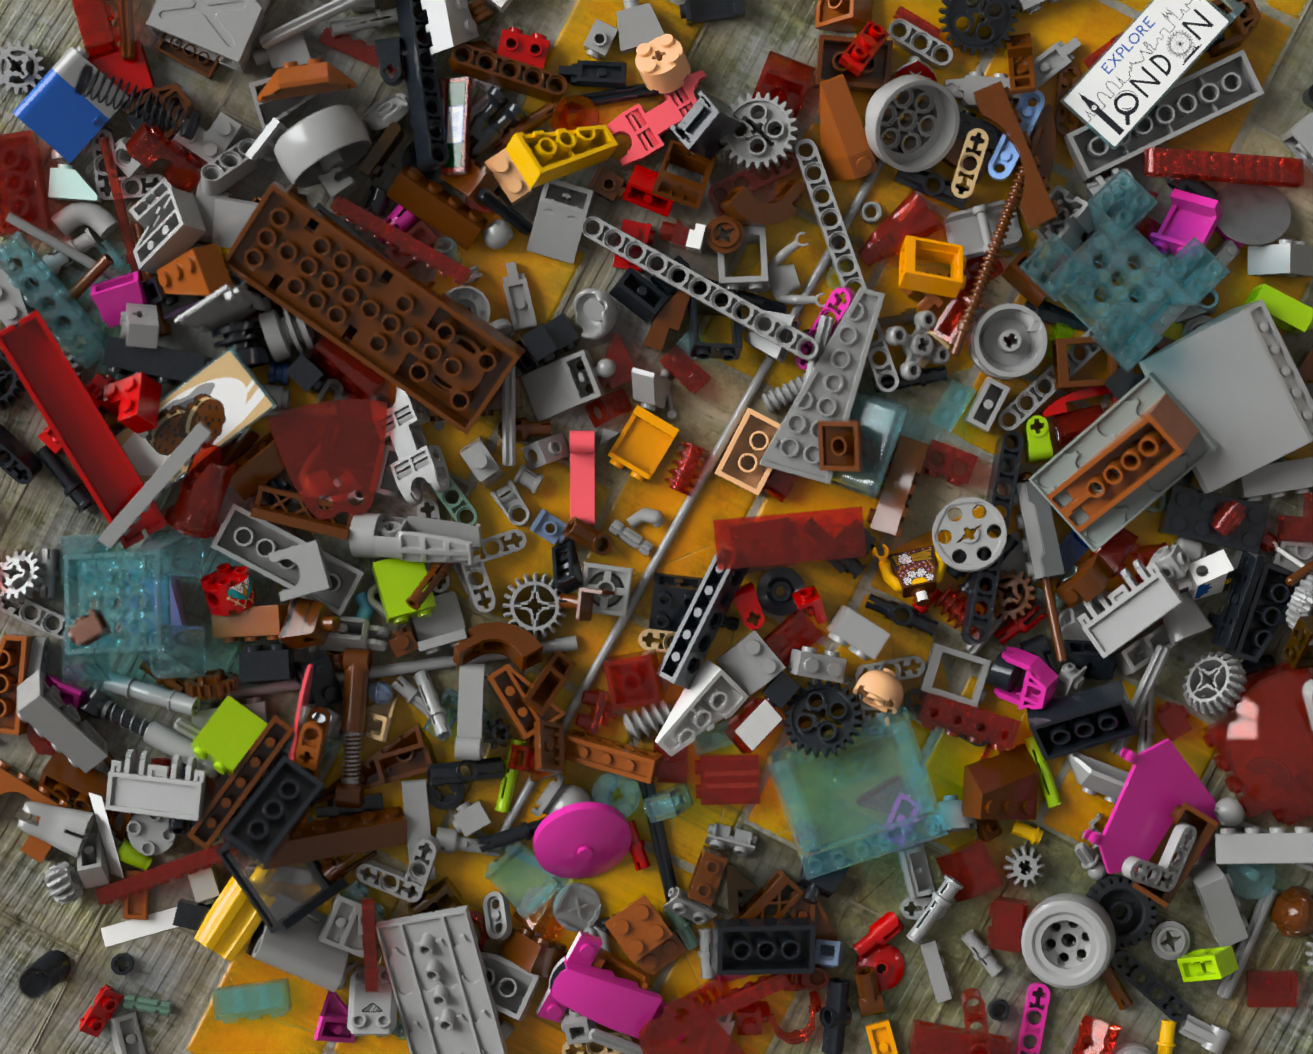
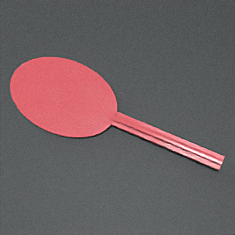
M310 663L306 669L300 691L294 724V737L288 753V758L293 762L295 761L300 730L304 721L312 684L313 664Z

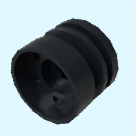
M244 320L232 322L211 331L212 338H224V340L215 342L214 347L226 348L227 352L232 350L246 369L270 363L267 347L255 346V342L265 338L263 333L253 334V331L262 329L260 321ZM222 353V354L218 355V356H217V359L220 358V357H221L222 355H224L225 353Z

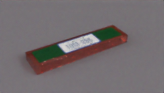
M470 77L446 79L444 122L449 159L442 165L441 173L445 176L468 173L472 79Z

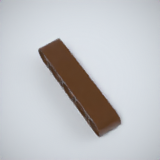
M461 43L456 45L448 59L450 69L456 73L546 102L550 100L552 103L560 101L568 88L567 80L560 74ZM456 55H462L466 61H459ZM479 63H486L490 69H483ZM503 70L510 71L513 77L506 76ZM526 78L534 79L536 84L528 83ZM550 85L556 86L560 92L552 91Z

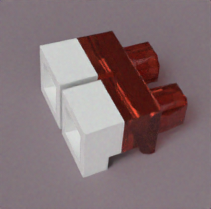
M677 219L676 224L663 221L659 236L660 239L671 241L673 248L701 254L706 225L696 223L695 230L683 228V224L679 219Z

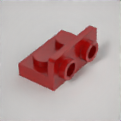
M623 219L621 231L646 245L653 244L655 231L651 230L652 224ZM619 235V239H618V244H617V246L621 243V236H620V235ZM639 246L632 248L630 252L631 258H640L643 249ZM615 254L612 267L623 270L631 267L641 274V268Z

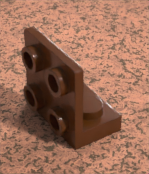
M544 720L535 721L534 735L529 737L530 777L533 782L565 772L563 724Z

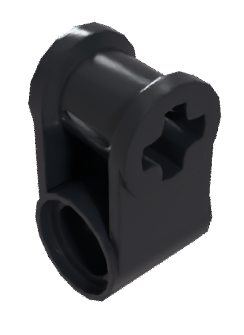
M400 36L375 40L380 76L389 86L400 85L404 79ZM394 68L396 73H394L393 78H390L388 74L390 69Z

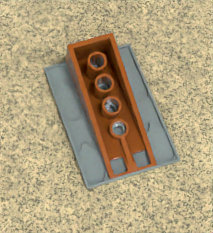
M1151 372L1037 470L1028 480L1087 546L1095 552L1214 451L1218 444L1167 387L1159 381L1158 377Z

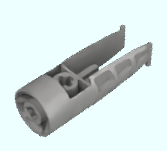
M356 512L350 526L349 547L354 557L378 559L380 557L399 558L401 561L431 563L469 562V565H473L472 547H482L481 525L476 524V526L465 523L407 516V518L388 517L384 516V514Z

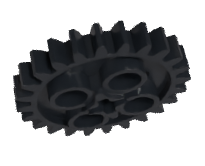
M941 0L946 5L945 8L938 9L939 13L945 15L938 19L939 23L946 24L941 28L942 33L949 32L945 37L947 41L954 39L953 48L961 44L962 53L967 48H970V53L973 56L976 49H979L981 55H984L985 48H989L993 53V45L997 44L1002 48L1000 40L1003 38L1009 41L1010 38L1007 32H1015V28L1011 26V23L1018 22V19L1012 16V14L1017 13L1018 8L1011 7V5L1016 0H986L982 9L983 0H978L973 5L967 4L966 0ZM993 3L1001 5L999 12L996 14L988 12L989 6ZM981 9L983 18H977L972 35H968L975 22L973 13H979ZM967 17L968 24L964 27H957V19ZM982 26H989L991 28L987 36L978 35V31Z
M820 679L817 680V686L815 687L808 682L807 690L800 686L801 694H794L792 696L794 702L788 701L786 703L790 710L783 711L784 716L788 718L783 720L784 726L788 727L785 729V733L787 736L792 735L789 738L791 744L797 742V750L800 751L804 748L805 755L807 756L813 751L815 758H818L820 752H823L825 758H828L829 751L838 756V748L847 751L845 743L848 742L853 745L854 741L851 736H859L860 734L855 728L862 727L861 721L857 719L862 718L863 715L861 711H856L861 706L859 702H854L856 700L855 694L848 695L850 692L848 687L841 690L839 682L834 687H832L831 681H827L825 686H822ZM815 700L823 701L819 707H812L811 704ZM837 709L845 710L841 716L836 717L833 715ZM804 710H808V711H810L812 714H810V713H803V711H804ZM805 721L812 722L811 727L808 729L801 728L802 723ZM834 724L842 725V727H836ZM827 730L834 731L832 737H823L824 732Z

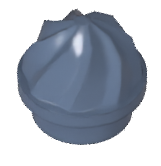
M383 681L371 683L369 688L370 702L382 705L392 699L393 690L388 683Z

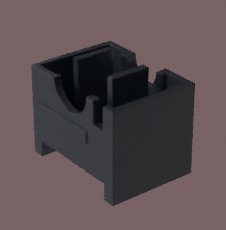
M700 90L698 92L700 96L698 101L677 126L672 124L670 129L688 150L711 160L720 149L718 146L720 139L725 135H732L741 122L722 100Z

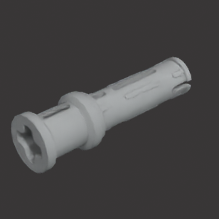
M948 874L944 876L945 880L939 889L932 893L933 899L906 935L916 944L921 943L944 908L951 906V900L958 890L964 888L959 881Z

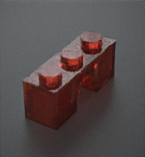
M143 123L125 144L128 155L146 168H149L157 159L164 158L170 160V165L164 171L168 183L179 190L190 192L201 179V169L203 168L201 158L194 153L189 154L184 151L182 145L176 140L172 139L170 141L165 138L162 131L155 126L149 127Z

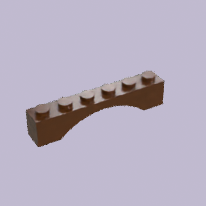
M999 81L973 92L982 119L996 127L1010 140L1021 159L1025 184L1020 211L1029 232L1056 222L1057 213L1060 212L1055 199L1050 200L1047 193V191L1051 190L1046 176H1040L1038 168L1041 167L1040 161L1036 153L1032 155L1028 146L1032 145L1027 131L1022 132L1019 124L1022 123V118L1018 109L1013 110L1010 101L1013 100L1009 87H1003L1002 82Z

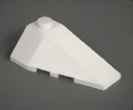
M706 659L700 666L690 689L684 688L655 742L672 757L694 742L696 736L705 730L708 732L712 730L715 723L723 718L728 719L749 696L720 667Z

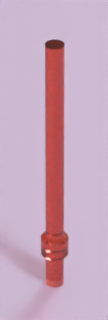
M109 137L99 138L127 252L125 254L126 262L130 264L131 272L138 271L140 281H144L142 271L139 270L133 253L135 243Z

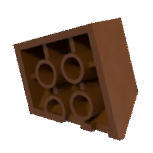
M1019 744L1014 749L999 752V755L984 758L965 766L961 806L963 816L991 820H1036L1040 771L1025 744Z

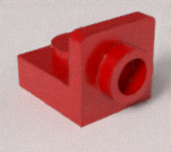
M815 586L802 588L798 592L792 593V598L799 610L806 608L809 617L814 616L818 625L827 622L823 604Z

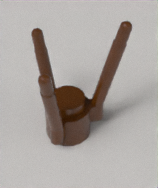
M377 851L371 852L348 867L347 865L358 856V853L351 854L344 861L340 857L323 859L325 865L321 868V871L328 880L334 883L357 868L363 861L376 856Z

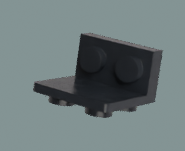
M655 573L649 629L677 632L703 578Z

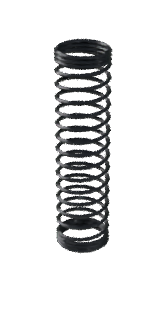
M88 64L83 66L76 81L75 94L83 95V97H87L90 94V99L94 100L97 98L98 103H102L105 100L107 107L113 102L114 110L120 106V111L123 113L128 108L129 116L135 112V117L138 119L143 114L144 122L150 118L151 125L158 121V128L163 127L165 124L166 131L173 127V134H177L180 130L181 137L187 138L189 141L194 138L202 118V111L197 109L193 111L185 133L182 135L190 106L187 107L184 118L175 131L177 118L183 106L181 103L172 124L167 129L175 100L172 101L169 112L160 125L162 112L168 100V97H166L157 118L152 123L160 94L157 95L153 108L145 119L146 109L153 91H150L142 112L137 116L145 88L142 89L138 102L130 113L131 103L138 85H135L127 106L122 110L130 81L126 84L123 96L115 107L116 96L123 79L119 80L115 94L107 104L115 75L112 76L107 92L100 101L101 90L108 73L104 74L100 88L92 98L93 88L99 77L100 69L97 70L92 86L85 95L92 76L93 66Z
M51 950L45 953L20 973L18 987L21 993L32 999L40 998L47 994L69 974L71 969L69 957L59 950Z

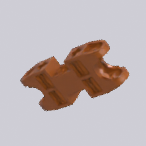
M321 706L313 707L309 711L306 723L300 732L294 761L318 780L320 778L321 760L326 746L331 718L329 711ZM316 712L324 715L325 721L322 723L315 722L312 715ZM309 813L300 824L307 822Z

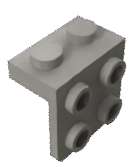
M454 591L434 596L437 606L431 616L419 619L418 616L412 617L419 640L417 642L419 651L426 650V654L441 651V645L449 643L450 648H452L459 641L468 638L458 597Z

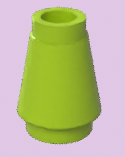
M126 839L122 841L117 849L120 862L145 871L153 860L152 857L138 852L131 845L130 841Z

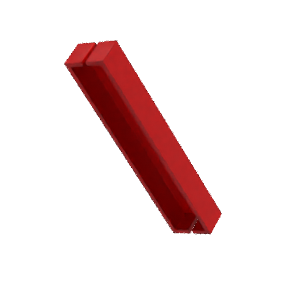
M37 309L17 321L19 326L16 327L12 323L0 330V348L110 525L145 484ZM154 500L151 501V507L146 513L142 512L139 515L141 517L136 524L132 523L129 526L131 530L125 536L122 534L119 538L124 549L144 539L142 530L146 529L147 534L151 535L168 525L166 518Z

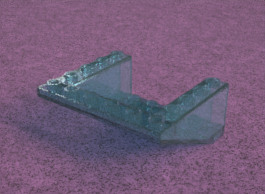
M907 707L898 709L896 714L889 712L861 721L862 727L855 728L860 735L851 736L854 741L853 745L848 742L845 743L847 751L838 748V756H835L832 751H829L828 758H825L823 752H820L818 758H815L813 751L807 756L805 755L804 748L800 751L797 750V743L767 752L768 768L807 880L948 835ZM834 731L823 734V737H832L834 735Z

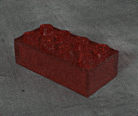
M32 130L0 135V236L3 238L28 235V233L5 221L9 212L44 232L53 231L38 136Z

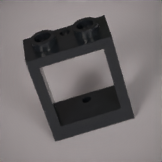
M719 295L715 300L718 307L726 306L729 301L727 295ZM691 297L688 305L690 357H697L703 360L709 358H720L725 361L738 360L743 348L742 325L731 319L732 344L698 342L697 314L725 315ZM741 307L737 310V317L742 319Z

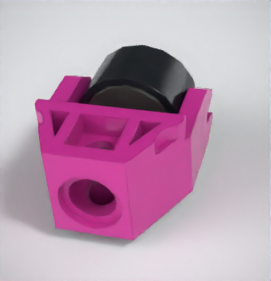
M1007 647L1006 651H1002L993 663L989 674V684L995 686L994 693L999 698L1018 705L1020 710L1024 708L1042 709L1054 697L1059 676L1039 656L1017 647ZM1025 669L1026 674L1023 687H1017L1016 685L1020 679L1022 670Z

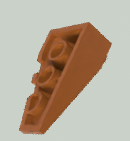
M840 74L820 82L819 154L829 182L855 180L878 171L873 152L867 142L866 133L844 75Z

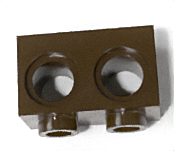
M446 876L425 891L420 900L407 904L408 915L412 916L460 907L463 905L461 893Z

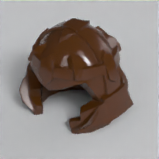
M1291 886L1282 894L1276 896L1272 905L1271 921L1275 923L1282 936L1301 938L1302 936H1308L1313 931V895L1310 894L1308 889Z

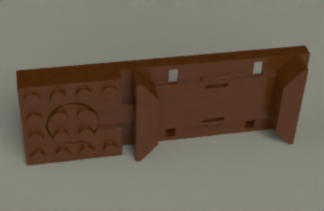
M276 181L270 184L223 259L228 270L466 435L474 427L526 350L447 294L443 293L440 296L432 289L436 282L433 280L420 282L299 198L298 188L295 184H291L286 188ZM311 218L319 222L316 230L307 225ZM386 269L394 274L390 282L381 277ZM277 273L284 280L275 291L268 285ZM349 325L358 330L350 342L342 337Z

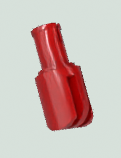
M1037 605L1033 608V611L1026 613V618L1018 617V622H1015L1011 617L1010 622L995 632L994 636L997 640L1002 637L999 642L1004 646L1019 632L1021 634L1029 632L1048 615L1044 612L1025 626L1024 623L1042 609Z
M889 911L875 923L871 924L868 930L869 933L852 946L860 957L863 958L878 944L885 946L903 930L904 925L895 913Z

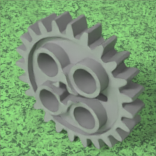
M757 92L754 99L747 93V101H743L738 97L739 105L736 106L731 103L730 107L732 113L739 119L741 124L732 135L728 134L720 139V144L725 146L723 149L724 153H731L729 156L731 162L738 159V167L746 163L747 171H750L753 165H755L758 172L761 170V165H765L766 169L770 170V163L772 162L778 167L779 158L787 160L786 151L793 153L794 150L790 143H797L796 137L792 136L799 133L798 128L792 127L798 124L796 118H791L794 115L793 110H787L788 105L786 101L780 104L779 96L771 100L770 93H767L762 98L760 92ZM757 111L765 112L762 118H753ZM747 117L757 130H762L764 136L774 143V146H770L759 133H754L752 126L745 122L743 118ZM780 127L782 130L778 135L770 134L773 128ZM740 128L747 129L745 135H735ZM758 144L764 145V149L761 152L755 153L752 151L754 146Z

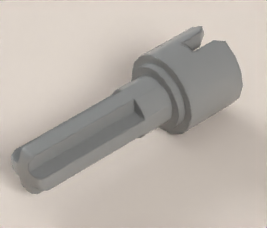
M437 826V833H435V838L439 841L440 845L439 852L452 854L456 850L496 857H500L502 853V846L481 853L479 847L489 844L488 842L478 845L477 839L460 836L455 829Z

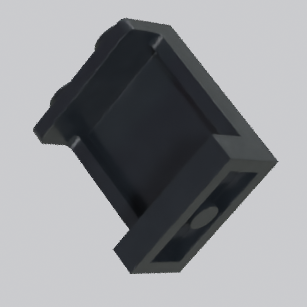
M683 0V4H679L681 19H686L687 25L745 17L744 0Z

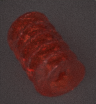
M680 442L685 451L676 452L681 460L672 461L677 469H669L668 472L673 478H665L664 481L669 485V488L691 497V494L686 489L695 488V485L690 480L699 479V476L694 471L703 470L698 461H707L702 452L709 451L689 442Z
M951 584L936 599L933 607L935 609L942 606L940 615L949 613L947 622L956 620L954 629H958L963 626L967 597L962 596L958 598L960 590L951 591L954 585ZM976 610V613L980 615L981 612ZM972 627L971 635L975 633L978 629Z

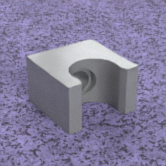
M320 540L268 553L270 562H280L288 559L296 563L300 569V579L297 585L291 589L282 590L279 593L281 601L332 588Z

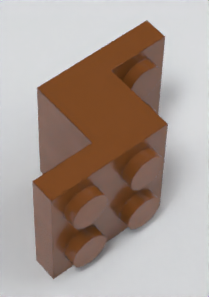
M645 894L604 922L633 964L636 962L642 971L651 976L687 951L659 909H655Z

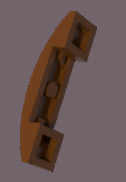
M1031 34L1009 36L1010 40H1006L1011 95L1036 92Z

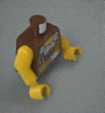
M944 533L945 540L942 544H946L948 541L946 533ZM882 544L884 553L881 556L878 555L877 549L874 547L872 552L880 560L878 565L884 582L894 591L900 592L903 598L914 596L917 606L929 604L930 598L928 593L937 591V584L942 582L948 567L939 557L936 550H934V545L889 555V548Z

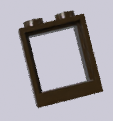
M1313 615L1300 616L1282 651L1293 669L1313 668V645H1309L1313 637Z

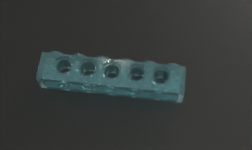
M16 231L0 243V269H3L8 275L11 285L23 293L26 303L30 307L39 310L48 327H51L56 333L59 343L70 350L74 361L78 365H82L86 370L102 358L107 338L23 235ZM13 258L20 259L23 267L16 266ZM29 278H35L39 283V287L33 286ZM45 297L52 298L55 306L47 304ZM61 317H67L71 325L64 324ZM77 336L84 337L87 344H81L77 340Z

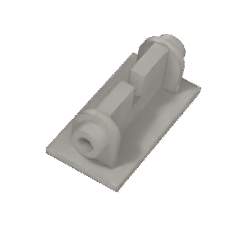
M1071 662L1064 664L1058 675L1056 690L1052 700L1076 693V690L1085 681L1083 675L1087 667L1084 666L1081 670H1078Z
M714 823V825L709 824L707 831L709 834L705 839V844H709L711 848L716 850H732L734 854L739 856L752 855L755 846L752 845H755L757 836L753 835V832L736 828L733 837L730 836V826Z
M678 887L669 890L668 896L670 901L663 905V908L692 920L696 924L704 925L717 916V913L713 912V906L693 899L690 901L687 892Z

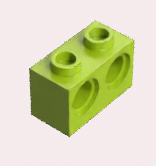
M1232 946L1195 949L1177 959L1183 982L1222 979L1239 969Z

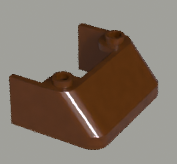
M1183 802L1182 806L1177 804L1173 810L1171 817L1174 820L1149 860L1152 863L1159 864L1172 831L1178 823L1186 822L1196 828V839L1175 887L1169 892H1164L1136 881L1132 885L1133 888L1165 908L1173 900L1219 825L1217 821L1186 802ZM1177 852L1174 854L1172 862L1177 857ZM1152 869L1149 871L1147 879L1151 876ZM1162 876L1160 880L1164 881L1165 877Z

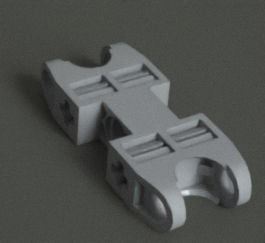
M396 386L397 392L395 393L396 401L394 405L381 393L371 398L370 405L373 421L380 440H392L399 459L390 464L397 487L404 499L409 504L416 506L423 502L425 481L428 484L431 483L434 490L441 493L449 488L450 480L440 446L428 445L421 427L422 424L430 421L425 406Z

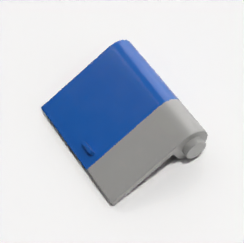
M71 46L13 111L16 117L69 163L74 160L120 108L119 106L114 110L113 102L107 107L105 100L102 103H98L97 98L91 100L90 94L87 97L75 94L76 81L85 64L93 66L92 76L85 95L90 90L98 70L87 60L90 55L80 46L76 49ZM101 72L93 88L92 98L100 88L104 76ZM108 78L101 90L100 101L105 96L111 81ZM114 83L109 92L107 104L115 94L117 86ZM121 89L116 96L115 107L123 96ZM125 96L124 102L129 98V96Z

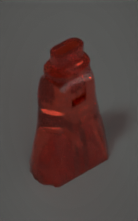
M915 190L871 233L868 241L864 242L865 246L857 251L868 267L876 261L880 263L882 259H888L900 253L906 235L926 238L943 228L941 222L931 209L928 210V205Z

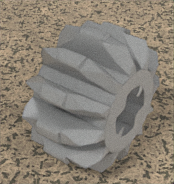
M1024 845L1020 846V853L1015 848H1012L1013 858L1009 855L1005 856V859L1010 864L1003 865L1004 870H1011L1006 874V878L1012 879L1014 877L1013 884L1016 886L1022 880V886L1028 887L1029 879L1034 885L1037 884L1034 876L1043 877V873L1038 871V869L1045 868L1044 863L1038 862L1041 860L1042 855L1040 853L1034 855L1035 848L1030 847L1027 853ZM1025 860H1027L1026 864L1029 865L1027 871L1023 869V872H1021L1022 869L1019 867V864L1021 862L1025 863Z
M66 861L59 862L45 871L46 877H44V881L47 883L46 888L56 902L62 905L69 904L83 895L84 885L72 864Z

